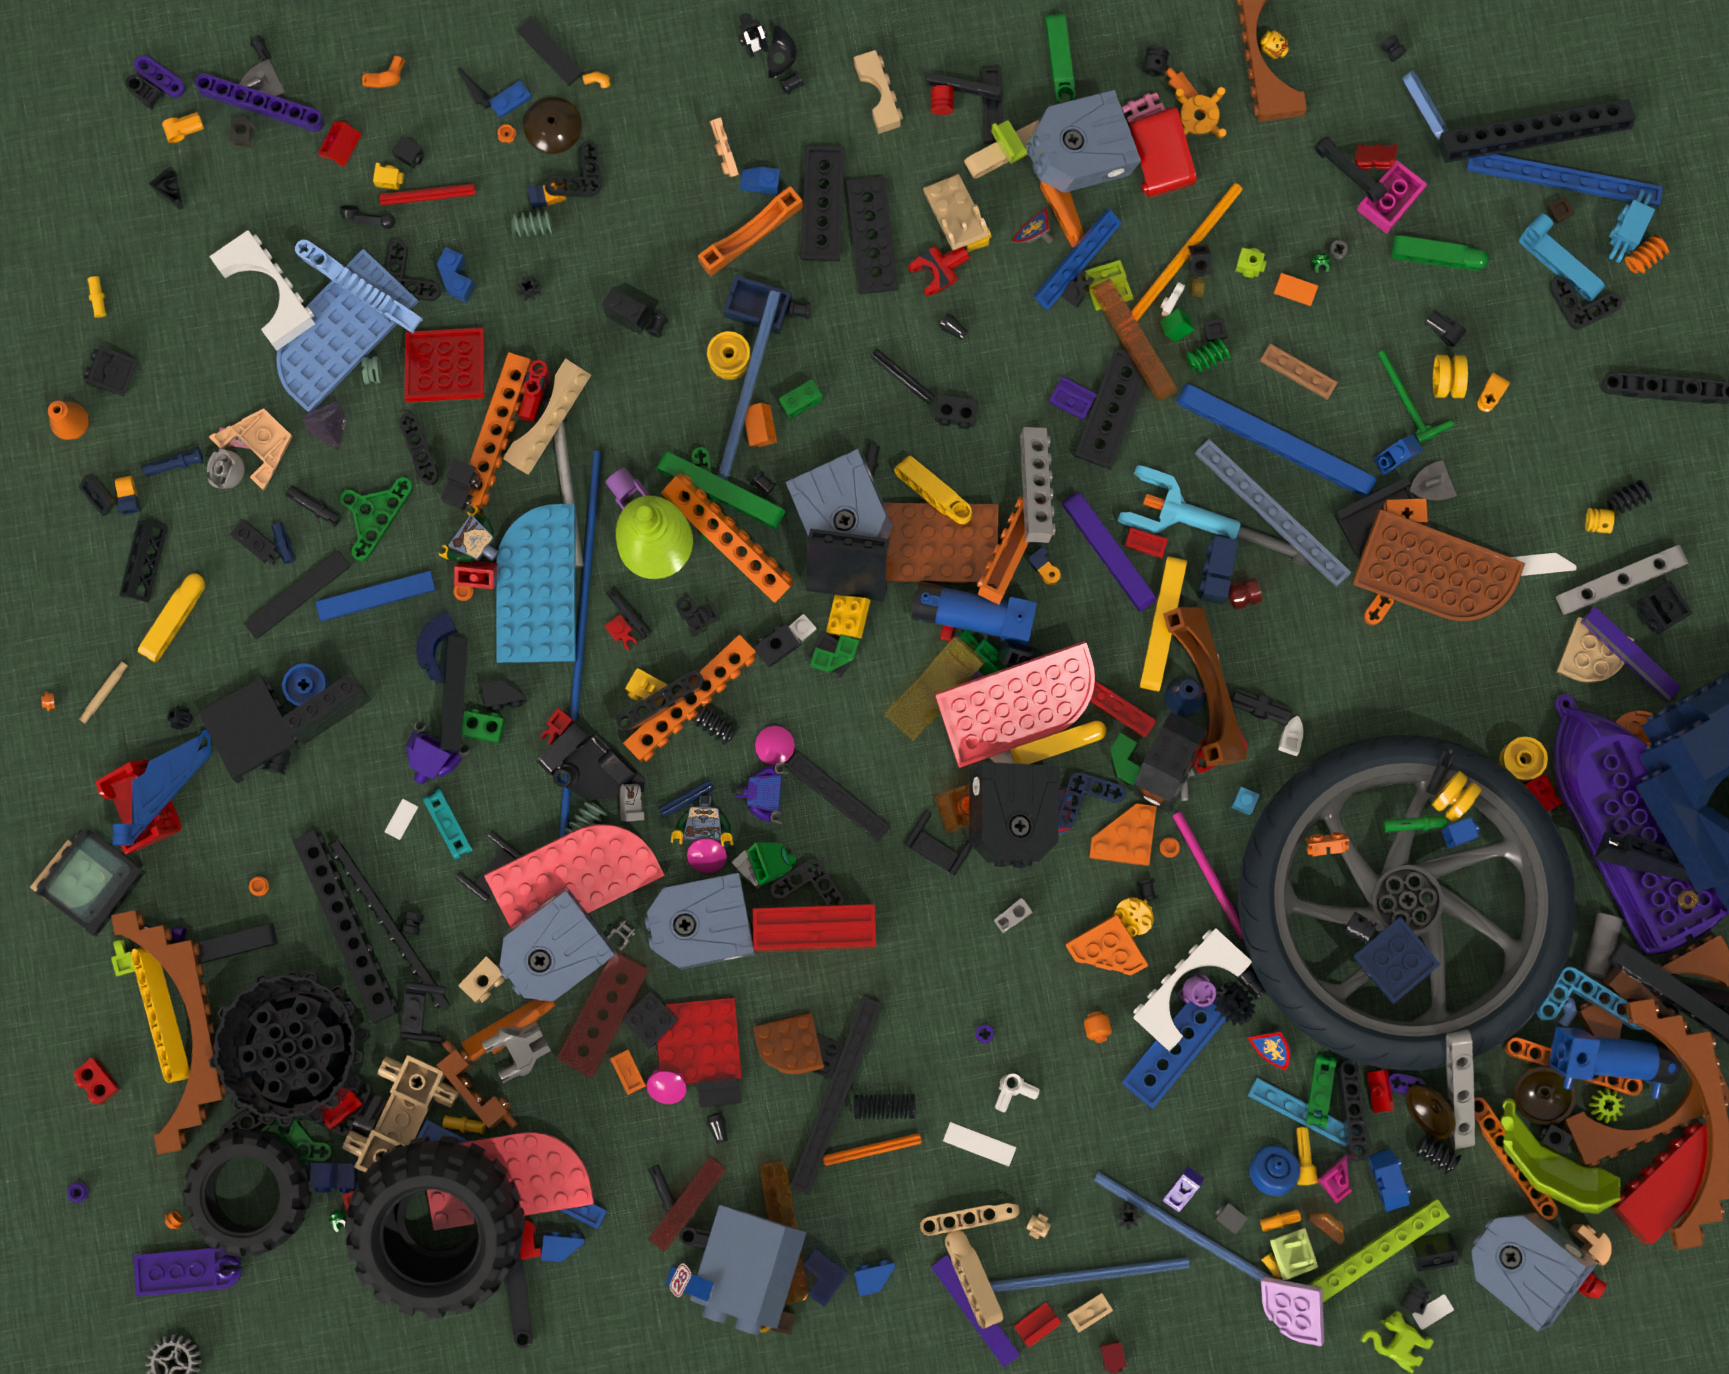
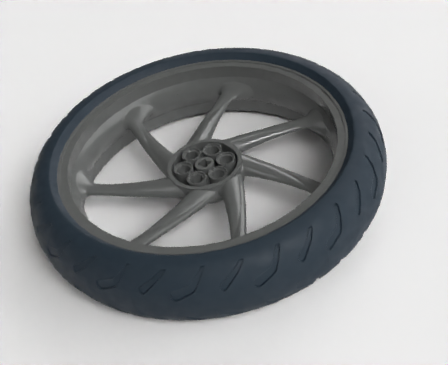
M1387 735L1358 740L1325 753L1299 770L1273 796L1258 819L1243 857L1238 890L1240 926L1249 959L1252 961L1251 964L1267 994L1281 1012L1303 1033L1327 1049L1366 1065L1395 1070H1426L1447 1066L1446 1035L1448 1033L1468 1030L1472 1039L1473 1058L1488 1052L1515 1034L1539 1010L1553 990L1567 960L1575 925V887L1569 857L1554 822L1537 797L1509 770L1484 754L1448 740L1419 735ZM1448 748L1454 750L1453 755L1456 756L1438 794L1460 770L1468 777L1466 784L1462 788L1463 790L1472 782L1482 788L1472 805L1485 814L1503 835L1502 842L1462 850L1409 865V855L1416 830L1397 831L1381 875H1377L1360 854L1341 824L1339 814L1345 802L1353 794L1372 787L1398 783L1415 784L1417 790L1404 818L1421 817L1429 797L1434 796L1426 792V789L1437 767L1436 764L1443 750L1447 751ZM1318 820H1325L1331 833H1346L1349 841H1346L1348 842L1349 850H1345L1341 854L1370 906L1341 907L1315 904L1299 900L1295 895L1290 881L1294 859L1306 835ZM1500 856L1507 858L1521 872L1524 885L1525 917L1521 937L1518 940L1513 939L1474 907L1440 885L1437 880L1449 873L1480 861ZM1410 877L1417 879L1418 885L1416 888L1409 885ZM1390 880L1397 882L1398 888L1396 891L1389 888ZM1423 893L1430 895V903L1423 902ZM1405 896L1406 899H1410L1411 903H1409L1408 906L1406 903H1402V900L1405 899ZM1383 899L1391 902L1389 910L1382 907ZM1357 912L1368 918V921L1371 920L1372 923H1377L1375 930L1383 931L1395 921L1396 915H1401L1404 918V922L1417 937L1420 936L1422 938L1423 944L1441 964L1429 974L1432 994L1431 1008L1414 1020H1395L1366 1013L1347 1003V997L1370 979L1369 975L1360 967L1341 984H1332L1317 978L1306 964L1298 949L1292 933L1289 916L1292 913L1347 925L1353 913ZM1416 912L1423 913V922H1418L1415 919ZM1441 913L1453 916L1498 943L1505 953L1503 974L1495 984L1472 1003L1454 1012L1446 1010L1445 954Z

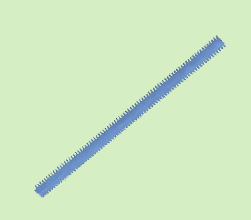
M770 290L771 292H769V299H767V306H765L766 311H764V318L761 320L763 323L759 327L761 330H759L756 339L758 342H755V349H753V356H751V363H749L750 368L747 370L748 375H746V382L743 384L745 387L741 391L743 394L739 398L737 413H735V420H733V427H731L732 432H730L731 434L728 437L730 439H728L726 444L728 445L725 448L727 451H724L723 457L725 458H722L721 464L723 465H720V472H718V476L726 481L729 478L727 476H730L728 471L732 469L730 464H733L732 462L735 459L732 457L736 455L735 450L738 448L736 445L740 441L738 438H740L739 436L742 433L740 432L743 429L741 426H744L742 425L745 422L743 419H746L744 418L747 415L745 412H748L746 407L750 405L748 400H751L750 398L753 395L750 393L754 391L755 387L753 386L756 384L754 381H757L755 380L758 377L756 374H759L757 372L760 370L758 367H761L759 362L763 360L761 355L765 353L763 348H766V344L764 343H767L765 342L768 341L766 336H769L768 334L771 331L768 329L772 327L770 324H773L771 323L774 320L772 317H775L773 315L776 313L774 310H777L775 305L779 303L777 298L781 296L776 291Z
M1099 1171L1093 1181L1096 1180L1098 1184H1102V1187L1109 1188V1191L1111 1190L1115 1194L1118 1193L1117 1196H1122V1199L1124 1198L1128 1202L1131 1201V1204H1135V1207L1144 1209V1212H1148V1215L1155 1216L1161 1222L1164 1221L1163 1224L1166 1223L1168 1227L1177 1229V1232H1181V1235L1188 1236L1194 1242L1197 1241L1196 1244L1199 1243L1201 1247L1210 1249V1252L1212 1251L1214 1255L1221 1256V1259H1225L1227 1263L1230 1261L1229 1264L1232 1263L1234 1267L1241 1268L1247 1275L1254 1276V1279H1259L1258 1281L1264 1277L1274 1279V1277L1249 1264L1223 1246L1218 1245L1198 1231L1196 1232L1190 1226L1185 1225L1165 1211L1163 1212L1157 1206L1150 1204L1144 1198L1139 1197L1132 1191L1130 1192V1190L1119 1183L1117 1184L1111 1178L1104 1176Z
M1189 1257L1159 1262H1146L1144 1264L1114 1266L1111 1268H1096V1270L1088 1269L1086 1271H1073L1063 1274H1048V1276L1043 1275V1277L1040 1275L1030 1278H1015V1280L1010 1279V1281L1007 1279L1005 1281L1000 1280V1282L995 1281V1283L992 1281L990 1285L995 1293V1290L996 1292H1000V1290L1002 1292L1005 1289L1006 1291L1008 1289L1009 1291L1010 1289L1015 1290V1288L1020 1290V1287L1021 1289L1023 1287L1028 1289V1286L1029 1288H1033V1286L1035 1288L1038 1285L1043 1287V1285L1048 1286L1049 1284L1050 1286L1053 1283L1058 1285L1061 1282L1062 1284L1063 1282L1068 1284L1071 1281L1076 1283V1280L1077 1282H1081V1280L1083 1282L1086 1279L1087 1281L1089 1279L1090 1281L1091 1279L1096 1280V1278L1101 1280V1277L1102 1279L1104 1277L1109 1279V1276L1110 1278L1111 1276L1116 1278L1119 1275L1124 1277V1275L1129 1276L1130 1274L1131 1276L1134 1273L1135 1275L1137 1273L1142 1275V1272L1143 1274L1144 1272L1149 1274V1271L1150 1273L1152 1271L1157 1273V1270L1158 1272H1162V1270L1164 1272L1167 1269L1168 1271L1170 1269L1171 1271L1172 1269L1177 1270V1268L1182 1270V1267L1183 1269L1185 1267L1190 1269Z

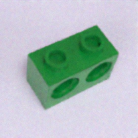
M813 379L778 398L779 405L788 420L793 419L823 401L822 394Z
M470 709V712L464 711L462 737L501 744L506 721L497 713L483 715L482 711ZM472 719H477V727L473 729L469 728V721ZM497 723V730L495 732H488L489 724Z

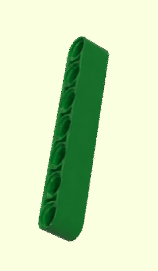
M664 452L656 467L657 471L672 479L679 473L687 475L692 480V484L697 489H702L708 497L770 528L777 529L785 514V510L670 452Z

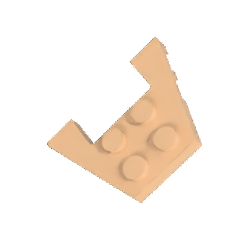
M721 118L710 121L717 144H715L718 156L721 155L724 163H721L724 174H728L729 177L739 175Z
M262 409L242 419V421L210 435L209 438L220 449H225L236 437H239L264 462L250 476L264 491L293 436L265 409Z

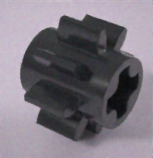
M523 276V281L517 283V286L521 288L517 293L518 295L523 294L525 301L528 298L535 300V295L541 294L540 290L537 289L540 283L539 281L534 283L533 276L530 279H526ZM531 285L533 289L526 291L525 288H529Z
M183 705L171 708L167 716L168 721L172 722L170 727L176 730L188 728L193 720L192 714H189L190 708Z
M1127 1204L1124 1210L1120 1207L1118 1208L1121 1213L1116 1215L1115 1218H1120L1119 1226L1126 1224L1127 1230L1130 1229L1131 1224L1138 1226L1135 1221L1136 1218L1139 1219L1141 1216L1135 1213L1138 1209L1137 1207L1131 1210L1130 1205ZM1125 1212H1126V1213L1132 1212L1131 1218H1132L1133 1220H1132L1131 1222L1128 1221V1220H1127V1221H1124V1219H1125L1124 1213H1125Z

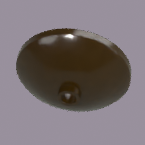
M548 97L537 101L529 108L524 119V132L527 140L535 149L543 153H562L570 149L577 142L581 134L582 122L579 112L573 104L562 98ZM554 119L555 121L554 123L550 124L548 123V120Z
M1550 1066L1533 1067L1525 1071L1515 1084V1105L1518 1111L1533 1123L1541 1125L1556 1124L1567 1118L1575 1106L1576 1090L1573 1082L1571 1089H1565L1563 1087L1565 1076ZM1547 1088L1549 1092L1543 1093L1541 1090Z
M1416 1084L1408 1089L1406 1093L1407 1107L1418 1126L1437 1139L1450 1137L1455 1131L1456 1121L1454 1112L1446 1098L1434 1088L1423 1084Z

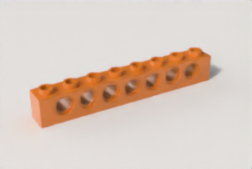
M508 352L469 465L477 468L481 475V483H483L480 490H474L471 506L482 509L483 505L488 503L490 494H488L489 488L494 486L496 468L501 466L503 459L501 454L503 450L507 449L509 443L507 437L509 431L512 432L514 429L515 421L513 419L515 414L519 413L522 404L520 399L525 394L524 382L532 363L531 359ZM515 373L521 374L520 379L517 381L511 379ZM509 391L515 392L514 397L511 399L505 398V394ZM501 410H508L507 416H499ZM495 428H502V432L499 435L492 434ZM495 446L496 449L493 453H486L487 447ZM488 464L489 469L486 472L479 471L481 465Z
M679 473L661 491V494L667 500L677 506L684 516L774 603L795 583L792 580V576L788 572L782 571L778 567L776 560L768 557L759 544H754L749 539L748 533L742 529L740 530L731 517L725 516L715 502H711L706 498V493L700 488L697 489L687 475ZM687 491L690 499H685L682 492ZM697 505L703 506L704 513L698 512ZM711 518L718 521V527L711 524ZM725 532L732 534V541L725 537ZM744 546L747 549V554H742L739 547ZM754 560L760 561L761 568H757L754 565ZM768 574H773L776 582L770 581Z
M739 634L700 671L704 682L712 684L710 690H700L693 694L697 697L695 704L689 705L685 699L643 724L623 744L640 762L643 760L647 762L655 754L653 751L658 746L662 748L669 741L668 737L672 733L677 734L684 727L682 724L687 719L691 721L698 714L697 710L701 706L704 707L706 704H709L713 700L711 697L716 692L718 694L727 687L726 683L730 679L735 680L741 674L740 670L745 665L748 667L756 660V651ZM738 655L741 659L739 663L732 664L729 661L730 657ZM719 668L725 669V676L717 677L715 675L716 670ZM694 676L689 681L690 685H698L700 678ZM680 689L674 696H680L683 693V689ZM673 710H682V716L680 718H673ZM660 723H667L668 728L666 731L659 732L657 730V726ZM646 736L653 737V743L649 746L643 744V739Z

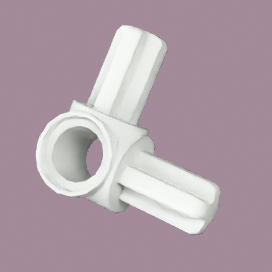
M1006 1074L1000 1080L999 1090H1001L995 1108L1001 1112H1006L1012 1095L1015 1096L1018 1093L1031 1099H1036L1039 1095V1088L1025 1083L1024 1078L1017 1074ZM1010 1077L1015 1080V1086L1012 1089L1007 1086V1080Z

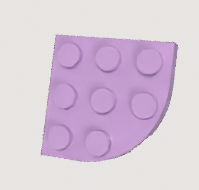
M1264 1277L1261 1280L1262 1303L1270 1321L1273 1320L1280 1328V1332L1285 1336L1299 1342L1322 1346L1324 1343L1322 1288Z

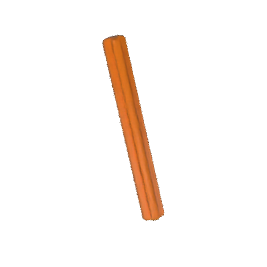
M916 1133L823 1156V1162L825 1166L918 1145L922 1143L920 1134Z

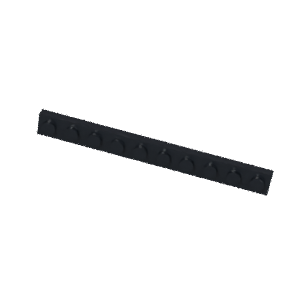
M338 840L331 844L334 849L331 851L337 861L341 859L345 865L342 869L348 877H353L355 880L353 885L360 894L364 893L367 898L364 901L370 910L374 909L378 914L376 919L382 927L384 925L389 930L387 935L393 943L397 942L400 949H398L400 955L404 960L408 958L411 963L409 968L413 974L420 976L422 979L421 984L437 985L342 843ZM431 993L434 997L431 1000L437 1009L447 1010L451 1007L445 995Z
M863 997L790 1185L794 1189L807 1194L810 1193L882 1003Z

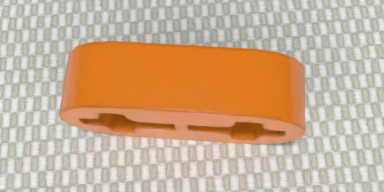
M1378 594L1364 613L1365 622L1369 625H1377L1393 605V599L1388 598L1389 604L1385 603L1380 607L1379 604L1382 601L1380 596L1382 598L1385 596ZM1376 609L1379 610L1376 615L1378 620H1370V614L1368 613H1373Z

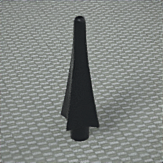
M458 68L457 70L467 85L475 104H481L485 109H488L491 106L488 100L491 96L479 87L461 68Z

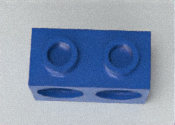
M1472 818L1454 823L1441 830L1448 849L1479 837L1478 833L1480 832L1476 821H1473Z

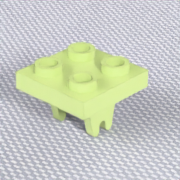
M1306 1228L1270 1240L1283 1280L1318 1268Z

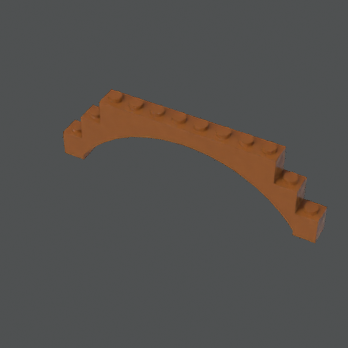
M140 910L111 915L115 935H123L136 942L160 962L179 989L187 1009L193 1042L189 1079L179 1106L170 1121L160 1133L154 1134L158 1155L186 1148L185 1144H187V1135L182 1129L206 1123L207 1110L202 1104L225 1099V1094H227L220 1080L219 1071L210 1068L209 1059L215 1054L213 1035L216 1034L214 1023H211L210 1015L212 1014L211 1005L206 1000L208 988L202 980L204 968L202 963L198 961V955H200L199 944L195 943V940L171 944L170 940L173 939L172 931L167 925L143 929L145 919L143 914H140Z
M1654 999L1626 1003L1628 1023H1635L1649 1031L1675 1054L1693 1080L1702 1102L1708 1134L1705 1171L1701 1185L1688 1211L1674 1228L1669 1229L1673 1249L1679 1250L1703 1246L1704 1232L1702 1228H1699V1225L1723 1221L1722 1216L1725 1215L1723 1204L1719 1200L1729 1198V1117H1727L1726 1112L1728 1101L1725 1096L1723 1097L1722 1088H1724V1082L1718 1072L1720 1062L1714 1052V1047H1716L1715 1038L1711 1035V1032L1686 1035L1687 1023L1682 1018V1015L1658 1019L1659 1007L1657 1003H1654Z

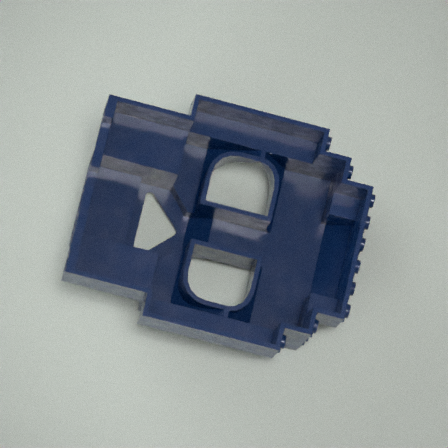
M1728 671L1722 674L1721 677L1708 682L1705 686L1694 690L1688 696L1686 695L1677 700L1674 704L1661 709L1662 711L1646 718L1648 722L1641 725L1651 744L1643 748L1645 752L1638 756L1649 774L1641 778L1642 782L1636 785V788L1677 859L1686 869V874L1696 892L1714 887L1729 912V820L1707 805L1714 789L1729 775Z

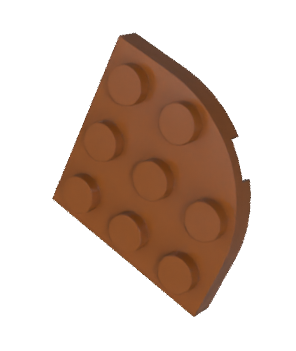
M812 1013L753 1027L759 1054L768 1066H772L786 1074H801L824 1068Z

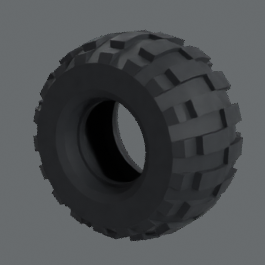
M429 1136L411 1140L406 1146L400 1144L385 1152L382 1158L372 1163L362 1176L352 1195V1200L346 1213L345 1229L348 1232L346 1245L350 1260L355 1259L357 1263L355 1268L356 1275L363 1285L367 1283L375 1288L373 1295L385 1305L389 1300L401 1306L398 1312L413 1316L415 1311L425 1312L427 1318H442L445 1316L446 1311H455V1314L458 1315L474 1308L475 1303L479 1300L481 1302L486 1301L498 1291L500 1284L508 1279L516 1264L523 1243L525 1215L523 1208L520 1207L521 1196L514 1180L509 1182L506 1177L507 1169L497 1158L493 1161L483 1155L484 1148L473 1142L470 1147L458 1144L457 1137L442 1136L440 1141H430ZM423 1190L442 1191L462 1201L474 1216L473 1228L469 1236L461 1244L446 1250L431 1249L417 1242L410 1234L405 1221L407 1203L416 1192Z

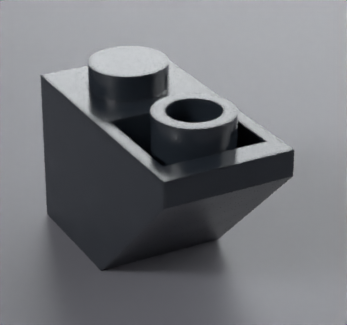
M502 680L482 683L486 708L488 710L491 709L492 712L503 710L504 706L511 705V708L523 706L524 702H527L525 695Z

